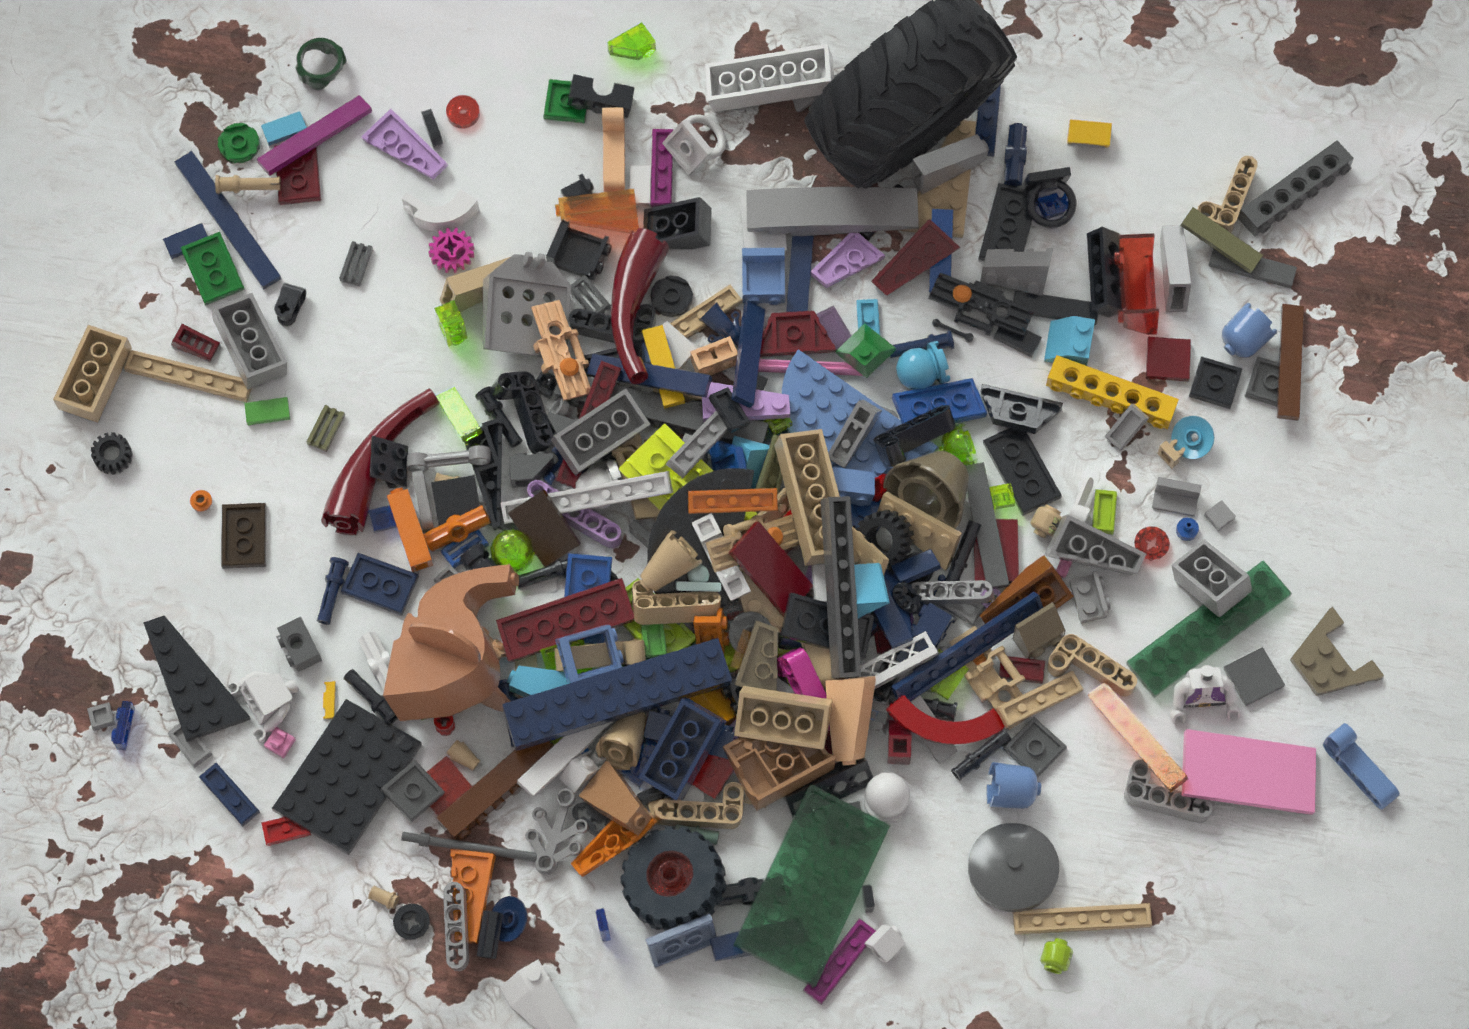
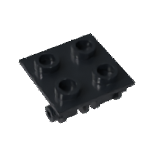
M372 436L370 477L385 481L388 488H396V485L407 487L408 446Z

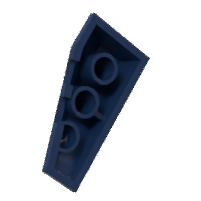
M886 569L884 580L890 603L872 611L871 614L874 615L875 621L893 649L912 641L913 637L909 612L903 610L893 596V587L899 582L892 570Z

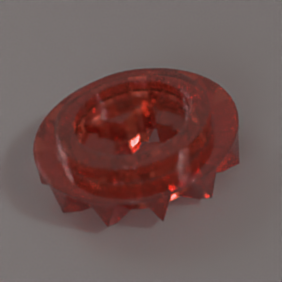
M1153 526L1141 529L1134 540L1135 548L1146 553L1145 558L1150 561L1154 559L1160 560L1167 554L1170 545L1167 534L1162 529ZM1156 537L1155 546L1157 547H1151V549L1147 550L1148 543L1146 541L1151 542Z

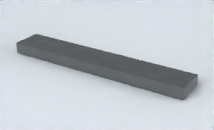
M984 462L965 465L969 474L967 495L972 519L974 522L982 525L976 539L985 581L989 582L993 589L1008 587L1009 581Z

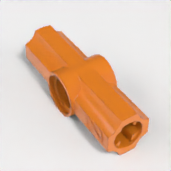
M481 505L461 516H450L446 523L423 535L429 549L433 552L453 541H464L469 533L490 524L491 521L485 508ZM455 527H461L458 530H453Z

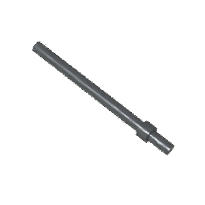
M402 832L401 841L419 843V846L424 847L432 845L457 850L492 853L495 856L535 862L537 854L533 852L433 837L429 833L423 832L421 834Z

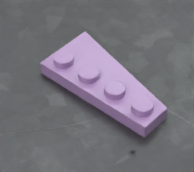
M392 109L386 112L361 136L365 142L433 180L448 166Z
M711 382L707 398L702 397L703 423L716 411L708 399L710 394L727 387L733 392L732 385ZM756 390L754 405L751 408L739 404L749 420L790 418L789 395Z

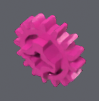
M446 228V233L438 231L439 237L433 236L432 240L434 243H429L430 251L428 253L432 264H437L438 270L444 267L446 273L450 269L457 273V268L459 267L465 270L464 264L470 265V258H474L473 250L475 248L474 243H471V236L466 237L465 231L458 233V228H455L453 232H450L449 228ZM451 245H452V249L454 250V251H453V255H451V252H450V246H451Z

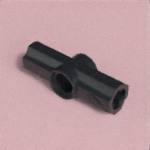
M782 876L763 879L750 877L741 879L738 883L727 884L726 890L721 893L723 900L717 906L723 907L739 903L751 905L757 904L764 899L785 896Z

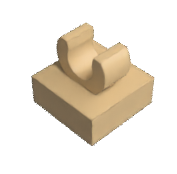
M1177 439L1172 440L1170 444L1167 441L1162 443L1157 453L1171 469L1179 463L1180 457L1185 452L1184 447L1179 451L1173 448L1178 442Z

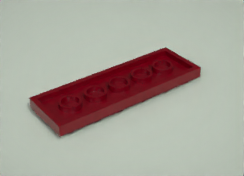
M620 578L498 619L496 623L508 662L512 663L556 648L555 639L604 625H611L612 629L635 620L624 581Z

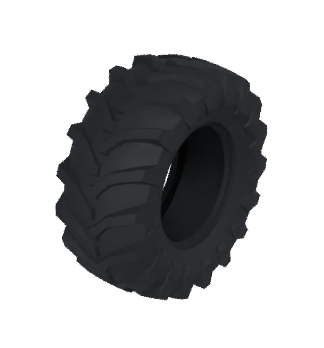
M931 0L916 10L911 16H906L896 23L894 28L878 37L870 44L869 48L864 52L862 51L844 67L845 70H842L811 104L804 122L816 146L826 160L833 164L835 169L857 189L861 187L867 189L877 182L886 180L898 172L899 169L902 170L911 164L914 158L928 152L938 144L939 140L944 136L947 137L959 127L961 122L965 118L970 117L1004 82L1006 76L1015 67L1014 62L1017 60V55L1009 39L995 19L975 0Z

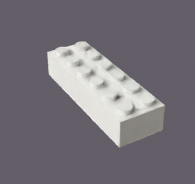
M828 44L705 64L707 99L713 112L818 96L822 94V90L834 79L833 56Z

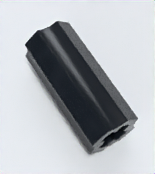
M483 910L477 957L496 959L503 913Z

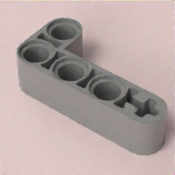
M1139 759L1132 764L1124 791V799L1129 805L1198 823L1206 822L1213 811V805L1210 800L1184 797L1181 791L1150 784L1151 765L1148 761ZM1141 768L1145 771L1146 775L1139 776L1134 770ZM1136 789L1140 792L1141 796L1134 797L1129 791ZM1152 795L1161 796L1163 802H1154L1152 800ZM1174 801H1182L1185 807L1182 809L1177 808L1174 805ZM1190 804H1193L1191 807L1192 810L1188 811ZM1199 807H1203V814L1199 813Z

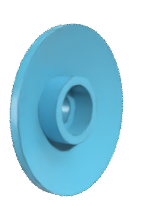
M1199 416L1182 418L1176 423L1172 431L1171 439H1177L1178 441L1174 449L1179 451L1184 447L1185 452L1182 457L1187 459H1198L1205 456L1214 444L1212 426L1207 420ZM1195 433L1198 435L1196 442L1192 440V435Z

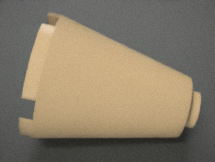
M671 530L640 575L642 578L640 583L648 591L651 589L653 591L659 590L702 563L701 559H695L698 554L684 538L680 537L677 539L674 536L676 534L675 531Z
M642 712L617 720L597 742L596 752L600 758L602 756L605 757L614 768L619 770H629L632 766L635 767L639 761L647 723L645 713Z

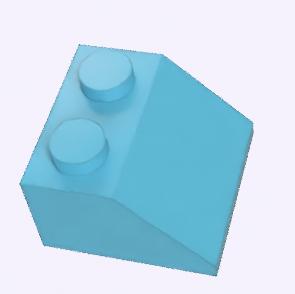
M1071 316L1051 321L1044 362L1053 363L1056 355L1087 366L1095 319Z

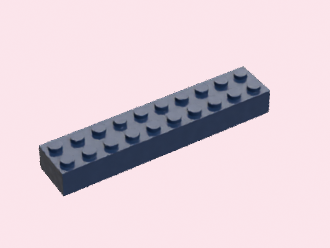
M716 638L502 704V709L515 751H519L681 701L682 698L688 699L731 685L732 679L719 639Z

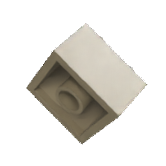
M1053 602L1015 625L1012 639L1025 658L1030 659L1034 657L1036 659L1044 654V649L1051 645L1052 647L1057 646L1064 637L1066 630Z

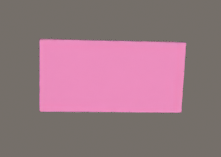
M1190 729L1184 731L1182 796L1309 815L1315 813L1316 748Z

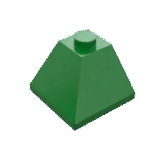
M864 323L835 353L865 378H868L896 351V348Z

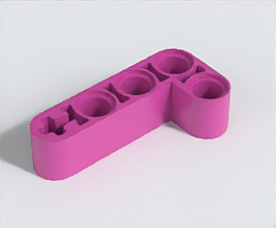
M803 648L790 650L777 657L778 676L787 677L794 694L827 699V695L811 660Z

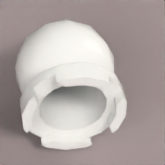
M615 460L606 462L608 468L605 470L593 468L581 474L576 482V488L618 481L621 474ZM612 504L590 509L593 511L605 510Z
M881 773L873 777L867 784L864 796V806L868 815L883 824L894 823L900 820L909 806V788L904 779L894 773Z

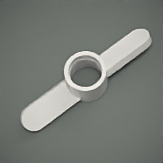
M1092 477L1084 479L1069 513L1070 516L1086 523L1091 510L1085 507V504L1094 484Z

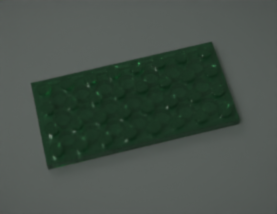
M810 784L733 946L813 988L816 987L890 825Z

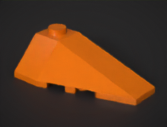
M648 811L652 819L642 832L636 835L611 820L570 864L584 877L637 843L643 836L645 837L658 821Z

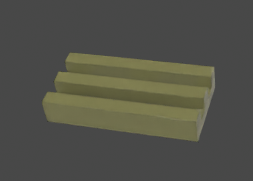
M324 405L306 441L307 444L327 452L345 417V413ZM329 413V416H328V418H327V420H326V422H325V424H324V426H323V428H322V430H321V432H320V434H319V436H318L316 442H314V440H315V438H316V436H317V434H318V432H319V430H320V428H321V426H322V424H323V422H324V420H325L327 414ZM334 416H337V419L335 420L324 444L322 445L321 442Z

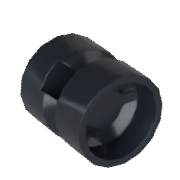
M482 543L470 547L460 557V562L466 570L498 566L493 558H489L490 553Z

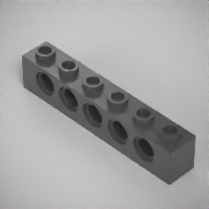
M1338 140L1243 207L1240 210L1238 219L1253 236L1260 232L1262 234L1265 233L1275 221H1282L1292 209L1295 211L1300 208L1304 200L1314 198L1322 187H1329L1334 183L1336 177L1346 175L1352 168L1351 164L1354 158ZM1325 165H1330V166H1332L1333 168H1332V169L1327 168ZM1310 176L1316 177L1317 180H1312V179H1310L1309 177H1310ZM1293 188H1299L1301 192H1297ZM1281 199L1285 201V203H1279L1277 200ZM1261 211H1266L1269 215H1264Z

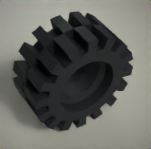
M108 432L104 433V438L101 435L98 436L99 441L94 440V447H91V457L96 467L101 472L102 470L105 474L111 472L112 475H115L117 470L119 473L123 472L121 469L123 467L127 469L129 467L127 463H131V457H133L132 449L127 439L123 438L121 434L117 436L115 432H111V436H109ZM109 447H117L120 450L119 456L114 460L104 458V452Z

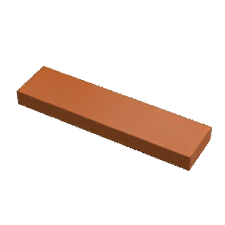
M777 488L688 491L689 514L778 511Z

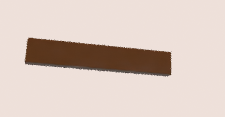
M1282 304L1277 396L1278 419L1298 421L1300 418L1304 306Z

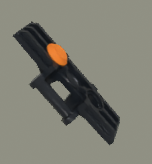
M941 272L928 297L930 300L957 310L958 312L954 319L955 323L961 322L986 332L985 335L988 336L991 335L994 326L1024 336L1035 312L1034 309L1006 299L1003 296L1004 291L977 280L974 284L971 282L968 284ZM1000 307L1005 308L1007 314L1005 316H998L996 314L997 309ZM973 308L987 314L986 319L990 321V324L964 315L963 312H971Z

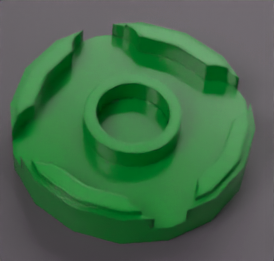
M234 123L223 129V132L219 135L218 148L221 155L227 161L244 163L257 155L260 148V139L253 127L251 128L245 123Z

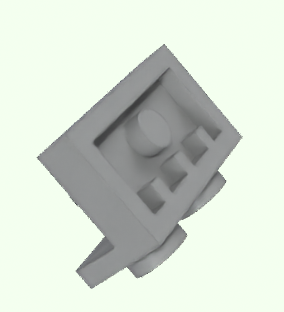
M1093 571L1091 576L1070 580L1069 584L1074 596L1080 623L1106 618L1111 607L1108 597H1104L1103 590L1105 585L1102 576L1099 577L1098 572Z

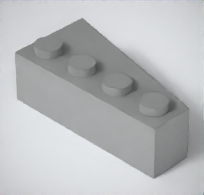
M1070 515L1062 516L1044 556L1133 575L1138 573L1146 553Z

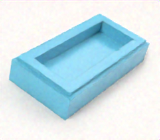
M300 111L261 125L269 146L289 139L307 128Z

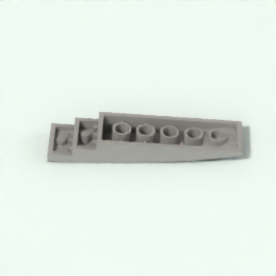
M803 187L746 190L748 232L769 231L770 234L791 233L792 236L919 229L917 189L869 187L864 189L861 187L857 189L856 187Z

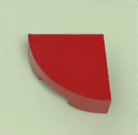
M882 474L875 478V495L872 501L878 502L886 493L887 488H884V480L887 474Z

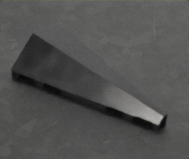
M501 417L484 422L481 427L462 432L466 450H469L472 446H487L491 449L490 463L483 466L472 465L494 531L501 527Z

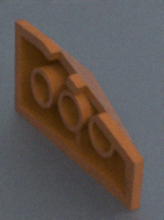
M1043 555L1026 567L979 616L986 624L1033 592L1039 595L1043 608L1053 602L1056 609H1058L1074 596L1053 565Z

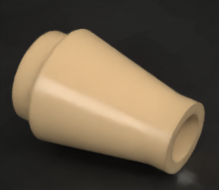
M458 739L446 753L450 756L449 759L469 768L471 771L481 761L464 741L461 743Z

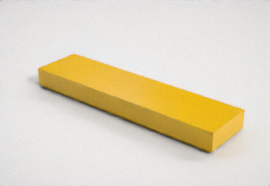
M663 325L642 330L651 364L675 369ZM658 389L664 409L685 404L683 393Z

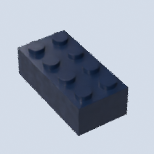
M682 698L639 778L675 800H684L727 721L696 702Z

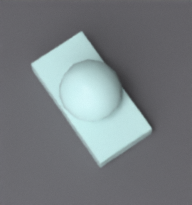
M699 565L688 572L687 577L689 581H675V589L678 591H721L720 582H707L709 580V571L704 565Z

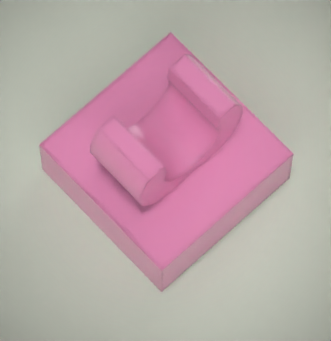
M276 727L265 742L264 747L284 758L296 739Z

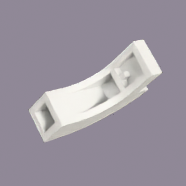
M461 189L449 203L437 207L426 205L407 192L401 198L403 209L414 217L415 225L435 232L446 231V228L450 230L458 228L467 223L479 210L478 200Z

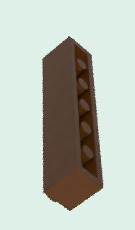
M548 741L519 751L514 750L436 817L439 825L453 840L466 839L472 833L471 829L477 824L479 826L482 825L494 809L497 811L502 808L509 796H515L522 790L517 780L554 745Z

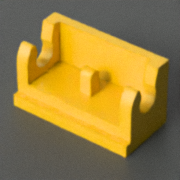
M1070 119L1067 144H1090L1109 148L1112 123Z

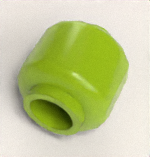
M1055 938L1054 941L1045 943L1040 961L1046 971L1061 974L1069 969L1073 950L1067 946V941Z

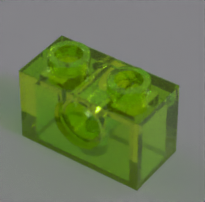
M454 300L434 308L438 326L448 347L459 345L465 339H468L464 320Z

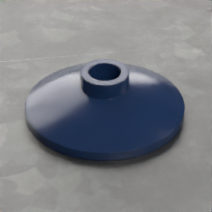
M506 896L501 898L495 904L492 911L503 913L499 940L511 942L523 933L527 923V910L524 903L517 897Z

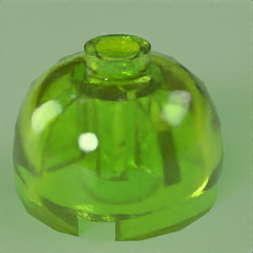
M959 423L956 424L955 429L942 436V446H939V451L953 454L965 466L976 464L977 459L973 460L972 453L975 454L976 450L968 430H963L962 427L966 425Z
M515 529L504 530L497 534L490 547L491 558L494 559L498 566L510 564L515 573L526 570L533 562L534 551L532 543L521 531Z

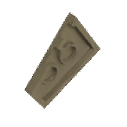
M755 621L734 685L777 691L778 628Z

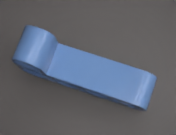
M1343 723L1326 737L1323 747L1373 804L1382 810L1400 796V793L1396 786L1355 743L1357 740L1355 731L1348 724Z

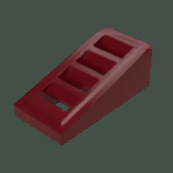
M181 324L171 343V346L211 362L220 345V342L184 324ZM184 335L188 336L185 342L181 341ZM192 338L196 339L193 346L189 345ZM202 341L204 343L201 349L199 350L197 349V346L199 342ZM207 345H212L208 354L205 353Z

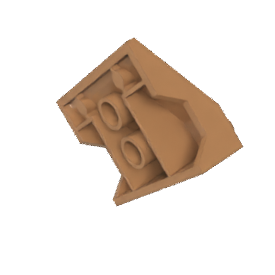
M739 737L723 746V750L745 794L756 811L834 770L836 758L828 753L825 748L822 750Z

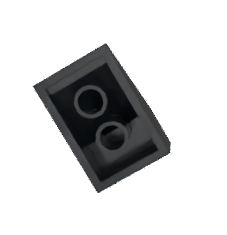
M701 197L644 209L643 228L657 233L655 238L662 243L665 240L669 249H696L710 246L712 208Z

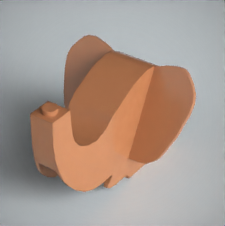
M510 564L473 569L445 578L430 588L421 598L417 617H414L411 613L407 614L403 622L401 636L393 642L383 693L385 700L399 721L452 716L479 703L494 710L503 711L502 704L510 702L498 688L500 680L499 659L490 639L477 619V613L487 601L515 595L516 586L519 585V576L514 572Z

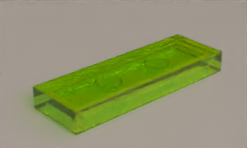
M455 387L436 396L439 405L462 442L482 433L479 424Z

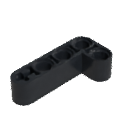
M650 304L640 305L633 323V343H644V338H637L636 335L642 334V330L655 327L656 312ZM574 309L570 312L569 325L571 330L577 329L578 335L615 343L610 315L584 309ZM643 315L651 316L649 319L642 318ZM597 324L604 325L601 329L595 328Z
M527 371L501 374L491 386L492 396L498 400L513 399L529 450L533 454L547 451L553 443L551 441L553 433L535 377Z
M942 405L879 434L873 441L880 460L886 465L893 467L906 461L904 453L956 428V423L949 405Z

